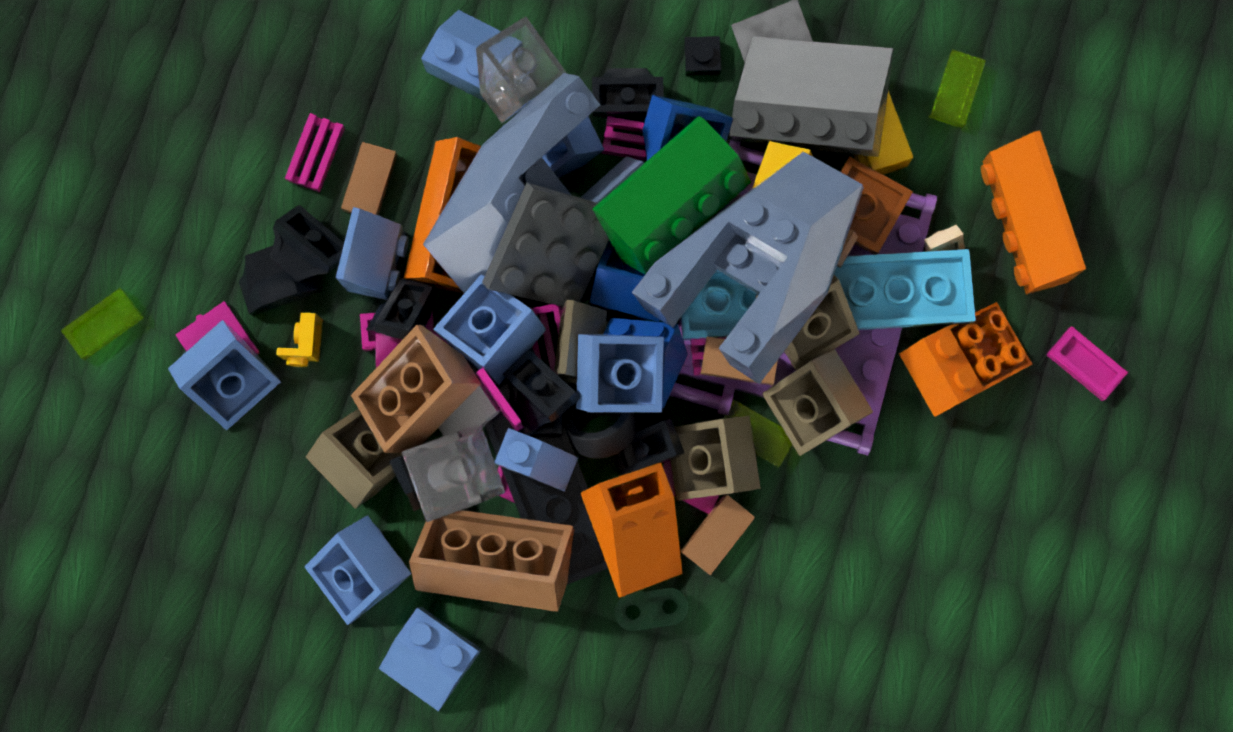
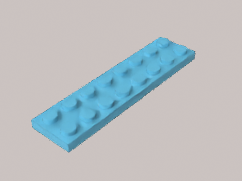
M969 249L847 256L842 267H836L834 275L841 283L858 330L951 325L953 323L968 324L976 321ZM717 270L681 316L683 341L706 338L707 336L714 338L727 337L755 301L757 294Z

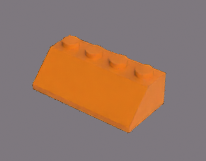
M1040 130L991 151L982 161L981 175L984 183L987 186H991L994 196L992 199L993 212L997 219L1002 220L1005 232H1003V242L1006 250L1009 253H1013L1017 265L1014 266V275L1018 285L1024 287L1027 295L1069 282L1086 270V266Z
M458 137L436 141L405 270V279L435 284L436 289L463 293L423 246V243L481 146Z

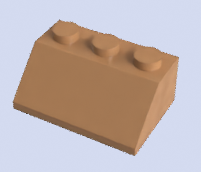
M416 325L353 392L351 397L384 453H409L417 450L481 383L460 352L424 326Z

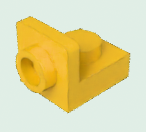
M301 313L300 322H296L294 326V343L298 344V349L277 348L276 355L286 360V365L294 367H308V361L319 362L323 319L316 313Z

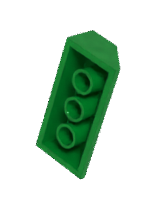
M698 116L592 210L621 261L646 274L657 260L707 223L751 183V180L739 155L704 118Z

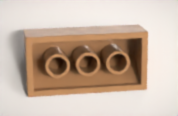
M432 506L409 561L415 590L558 612L568 583L574 532L573 526Z

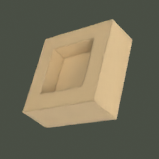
M957 224L924 239L925 252L965 249L964 234Z

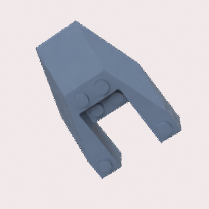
M563 73L482 144L424 241L423 246L463 293L469 289L481 274L483 276L486 275L526 183L571 195L542 156L600 106L579 76ZM626 156L580 198L597 203L601 202L640 168L644 162Z
M803 151L657 260L632 293L644 310L672 328L717 270L756 293L758 297L720 345L719 350L730 366L760 384L828 294L864 189L863 184Z

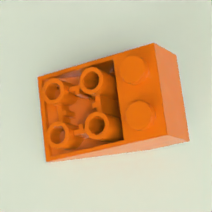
M997 302L975 312L976 321L974 323H953L921 339L899 353L934 417L1032 365L1031 360Z
M661 463L601 482L580 493L619 598L683 574L675 501Z

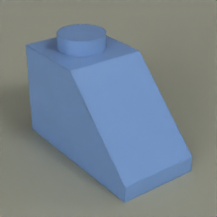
M508 428L494 463L565 492L578 457L541 440Z

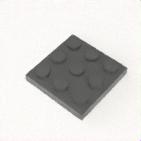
M526 183L482 283L489 290L562 307L566 300L580 302L609 241L607 234L592 210L598 203Z

